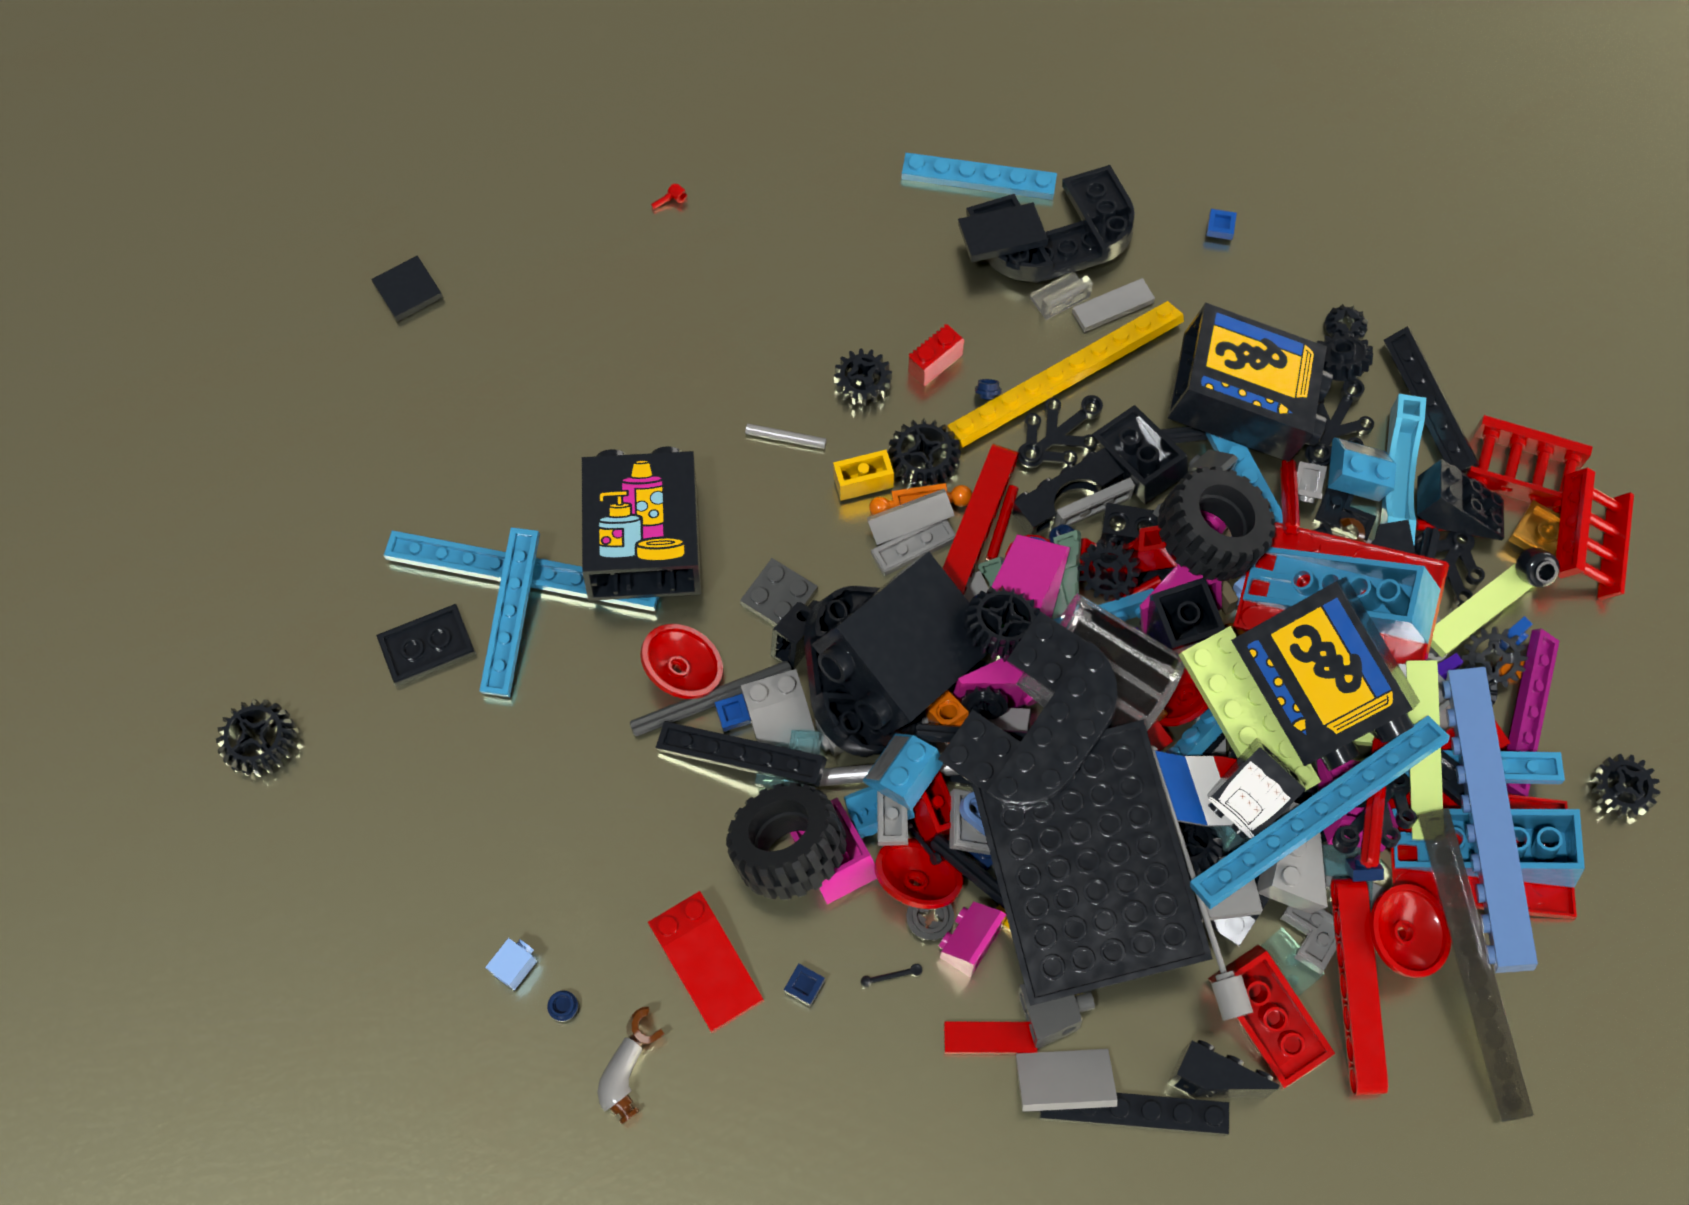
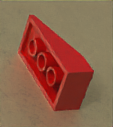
M701 891L648 921L652 933L711 1033L764 1001Z
M1256 945L1225 966L1227 972L1234 971L1235 976L1242 975L1253 1009V1013L1235 1019L1283 1088H1286L1335 1054L1267 950L1260 945ZM1220 970L1208 978L1211 984L1217 982L1215 976L1221 974Z

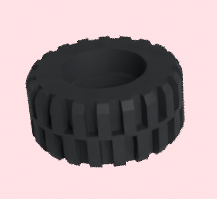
M1201 467L1185 474L1161 504L1158 516L1161 541L1166 542L1165 549L1169 555L1173 554L1175 556V562L1181 567L1183 565L1189 569L1188 572L1194 575L1201 574L1204 579L1214 580L1217 577V581H1227L1230 578L1236 579L1245 572H1248L1270 548L1272 539L1275 536L1274 514L1269 511L1271 505L1267 498L1264 499L1262 497V491L1259 487H1254L1250 484L1251 480L1247 477L1236 475V471L1231 469L1223 471L1222 467H1211L1210 469L1208 467ZM1200 510L1212 513L1220 518L1229 528L1232 537L1222 535L1212 529L1204 520Z
M781 783L774 785L773 789L767 790L765 788L759 791L760 794L755 798L751 796L745 801L746 805L743 808H739L735 813V820H731L728 828L729 833L726 837L729 857L746 886L750 887L757 895H764L765 898L776 899L779 896L781 900L791 899L794 895L802 897L807 895V891L813 888L817 890L822 887V882L825 879L829 881L835 874V867L839 868L843 860L842 855L845 854L847 847L845 829L826 794L806 784L802 787L800 783H789V786ZM794 831H805L801 838L791 846L777 851H768L772 844L780 837Z

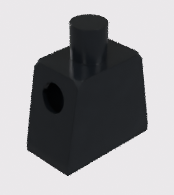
M813 600L808 606L802 602H797L773 628L770 656L780 662L788 661L792 670L797 667L805 656V624L809 613L819 602L817 600Z

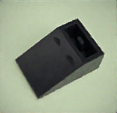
M1440 459L1417 476V516L1437 529L1501 541L1505 539L1504 499L1498 493L1490 491L1481 485L1478 480L1470 478L1456 466L1450 465L1443 459Z
M1192 1040L1182 1050L1167 1083L1194 1098H1267L1277 1091L1280 1086L1273 1082L1274 1078L1270 1074L1258 1069L1254 1072L1244 1067V1062L1232 1055L1224 1057L1214 1052V1046L1202 1040L1197 1042Z

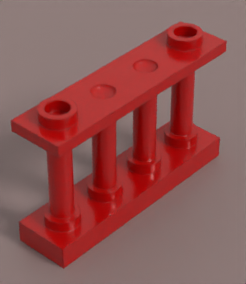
M1484 415L1474 433V437L1483 440L1479 458L1480 465L1477 467L1471 466L1466 475L1478 480L1481 485L1492 492L1529 503L1534 500L1561 514L1565 475L1575 472L1576 467H1583L1591 456L1593 446ZM1495 443L1510 448L1504 475L1488 471ZM1522 451L1538 456L1532 484L1515 479ZM1549 459L1565 464L1559 491L1543 487Z
M1587 467L1565 475L1556 558L1560 565L1558 577L1562 579L1582 573L1599 583L1597 598L1604 600L1622 595L1625 592L1634 494L1629 492L1611 498L1594 488L1595 471ZM1592 500L1607 508L1606 520L1591 512ZM1590 525L1604 532L1603 545L1588 537ZM1587 550L1601 557L1600 570L1586 563Z

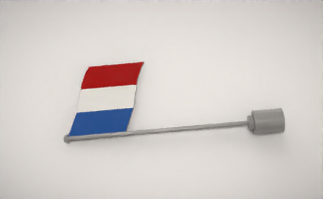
M1151 746L1190 880L1196 878L1178 822L1206 827L1231 826L1233 824L1226 815L1220 818L1210 809L1208 805L1211 801L1208 800L1207 794L1237 759L1222 756H1181L1159 752L1155 746ZM1195 893L1221 974L1215 976L1217 982L1211 985L1222 1019L1225 1021L1253 1013L1242 975L1235 976L1234 971L1227 972L1205 903Z

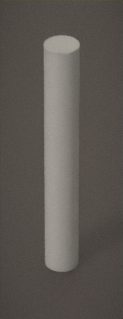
M748 423L745 434L821 449H825L827 442L826 438Z

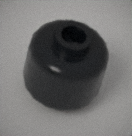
M1532 547L1519 555L1516 560L1515 569L1521 580L1534 587L1543 588L1556 580L1559 575L1560 565L1555 555L1541 548Z

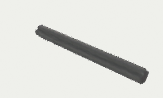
M783 661L716 687L710 694L702 698L685 699L630 721L632 732L635 736H639L662 727L664 721L673 723L714 707L717 701L742 694L741 685L792 670L788 661Z

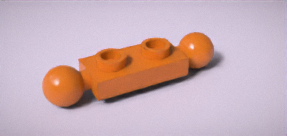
M946 483L892 491L891 501L884 497L874 498L870 502L869 510L872 515L944 488L950 503L964 507L968 505L972 491L965 485H958L951 492H948Z

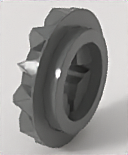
M951 904L934 910L935 917L939 918L940 921H932L928 928H925L926 918L922 917L921 914H928L932 909H919L908 906L906 914L908 926L911 932L922 940L936 941L944 937L953 927L954 910Z

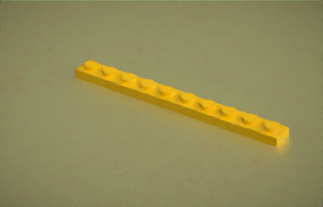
M1166 301L948 424L947 430L948 432L953 431L955 434L954 439H958L959 445L963 448L1183 323L1184 315L1169 301Z

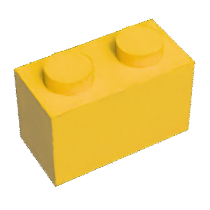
M887 449L833 462L834 480L841 501L894 487V472Z

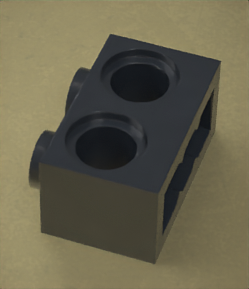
M1106 503L1100 539H1103L1105 544H1108V541L1114 538L1115 545L1117 546L1122 541L1125 544L1131 543L1138 537V530L1140 528L1157 526L1158 517L1153 514L1154 510ZM1117 525L1120 526L1122 530L1115 531L1110 526Z

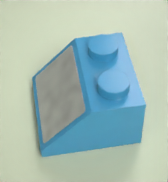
M1339 438L1332 440L1328 488L1378 502L1394 489L1396 463L1386 451Z
M895 733L863 779V783L912 811L943 766V763L938 760L940 753L937 748L914 735Z

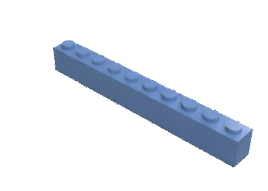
M1486 667L1448 670L1446 681H1442L1443 698H1449L1450 709H1446L1448 726H1454L1455 737H1451V747L1453 755L1459 756L1460 766H1456V777L1458 784H1463L1465 795H1461L1462 812L1468 813L1470 824L1465 825L1468 843L1473 842L1475 854L1470 855L1473 873L1478 872L1480 884L1475 885L1478 903L1483 902L1485 914H1481L1480 919L1482 932L1488 933L1490 945H1486L1487 962L1494 965L1495 973L1534 971L1538 961Z

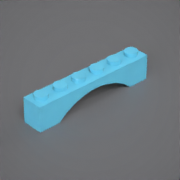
M1398 394L1390 410L1387 453L1396 463L1395 486L1382 499L1380 524L1409 520L1413 544H1415L1414 482L1418 450L1425 422L1426 398Z

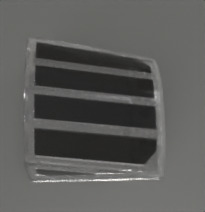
M1076 594L1061 615L1063 620L1060 624L1088 643L1091 642L1096 645L1107 657L1113 668L1117 682L1118 701L1114 718L1108 729L1144 720L1146 730L1148 731L1175 691L1185 665L1178 653L1080 594ZM1024 673L1016 683L1017 686L1043 708L1054 694Z

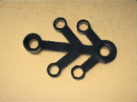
M1359 379L1344 382L1340 391L1342 399L1331 420L1324 406L1325 400L1318 405L1317 413L1326 416V424L1320 441L1313 447L1308 445L1305 450V459L1308 463L1321 466L1329 465L1332 450L1330 444L1334 438L1357 432L1362 435L1371 433L1374 421L1368 416H1363L1357 421L1341 425L1352 402L1358 401L1364 393V384ZM1348 391H1353L1355 395L1350 394ZM1361 423L1368 424L1369 428H1364ZM1352 437L1348 440L1364 445L1363 441L1357 437ZM1318 453L1322 458H1318L1314 454Z
M1095 395L1084 397L1080 410L1057 427L1061 402L1057 398H1049L1045 402L1044 411L1047 414L1046 437L1037 443V430L1041 425V417L1036 413L1028 414L1024 423L1027 429L1026 443L1018 449L1019 463L1026 468H1036L1042 462L1061 463L1065 468L1070 464H1073V466L1077 464L1078 456L1076 452L1066 450L1061 453L1046 450L1052 446L1079 447L1085 453L1095 451L1097 444L1091 434L1085 436L1067 434L1085 420L1099 417L1103 408L1102 400ZM1055 405L1057 406V409L1053 410L1050 409L1048 406ZM1089 407L1094 408L1095 411H1094V412L1088 411L1087 408H1089ZM1035 420L1037 424L1031 425L1028 421ZM1086 441H1090V442H1092L1094 445H1093V446H1087V445H1085V442H1086ZM1033 454L1035 458H1028L1026 455ZM1071 457L1074 461L1067 462L1064 458Z
M1450 531L1446 539L1438 542L1436 553L1448 551L1445 559L1441 560L1449 564L1445 580L1448 578L1455 595L1454 603L1459 607L1466 602L1462 601L1459 595H1464L1467 599H1470L1473 593L1465 589L1455 565L1458 557H1460L1467 572L1465 579L1470 585H1479L1485 578V572L1482 568L1476 566L1471 554V550L1475 545L1474 537ZM1457 538L1462 539L1465 544L1459 543ZM1421 541L1415 546L1416 555H1418ZM1471 573L1478 574L1479 579L1473 578Z
M1405 773L1386 786L1381 844L1388 848L1395 847L1401 839L1399 830L1393 827L1387 804L1391 798L1394 800L1397 809L1396 823L1399 827L1410 829L1417 821L1416 813L1409 809L1406 795L1410 792V779ZM1366 800L1357 807L1365 808ZM1365 809L1350 826H1343L1337 829L1332 838V844L1337 851L1344 854L1354 852L1360 842L1359 834L1363 831ZM1402 816L1407 817L1410 821H1406ZM1386 835H1391L1394 840L1389 839Z

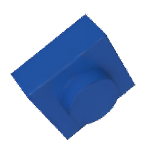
M1211 209L1206 236L1232 240L1237 213Z
M1524 616L1510 628L1509 637L1512 638L1519 635L1520 638L1516 643L1518 646L1521 645L1529 637L1526 631L1533 624ZM1501 640L1502 647L1505 650L1508 649L1510 645L1504 640Z
M742 694L715 702L723 732L751 724Z

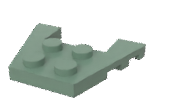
M1079 530L1053 538L1054 544L1070 547L1051 619L1078 612L1080 571L1077 570V567L1080 564L1081 532ZM997 557L977 564L980 572L989 581L990 587H992L1004 562L1003 557Z

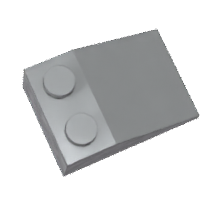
M796 669L741 685L742 695L756 741L822 756Z

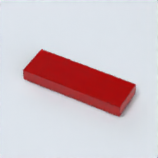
M944 1021V1054L1016 1055L1017 1053H1037V1048H1035L1029 1028L1030 1022Z

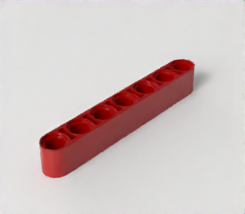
M992 444L943 565V570L963 595H965L968 579L974 573L1019 456V452L996 444Z
M1351 878L1332 879L1330 886L1351 1091L1354 1096L1386 1094L1388 1092V1075L1375 950L1370 933L1371 911L1368 885L1366 881L1353 882Z

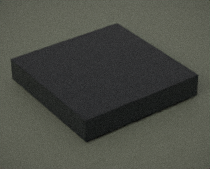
M418 255L371 279L397 322L443 298L441 291Z

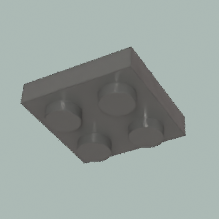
M771 558L741 598L740 604L776 626L797 602L808 605L817 593L818 586Z

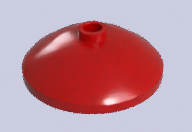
M681 624L661 625L653 629L642 643L640 657L645 673L657 687L672 696L683 699L702 698L710 694L722 678L723 663L717 648L705 635L691 627Z
M1179 655L1163 662L1147 679L1157 685L1163 693V697L1160 699L1163 704L1161 709L1162 711L1166 710L1168 716L1159 721L1162 726L1186 724L1200 717L1209 709Z
M908 838V845L883 846L875 860V874L883 889L897 901L914 908L937 909L947 906L958 897L963 885L961 872L943 857H941L940 864L933 865L930 861V856L916 839Z
M1401 884L1388 888L1375 901L1370 916V933L1374 947L1382 961L1394 972L1409 978L1426 977L1437 972L1446 962L1452 942L1450 923L1440 902L1427 890L1412 884Z

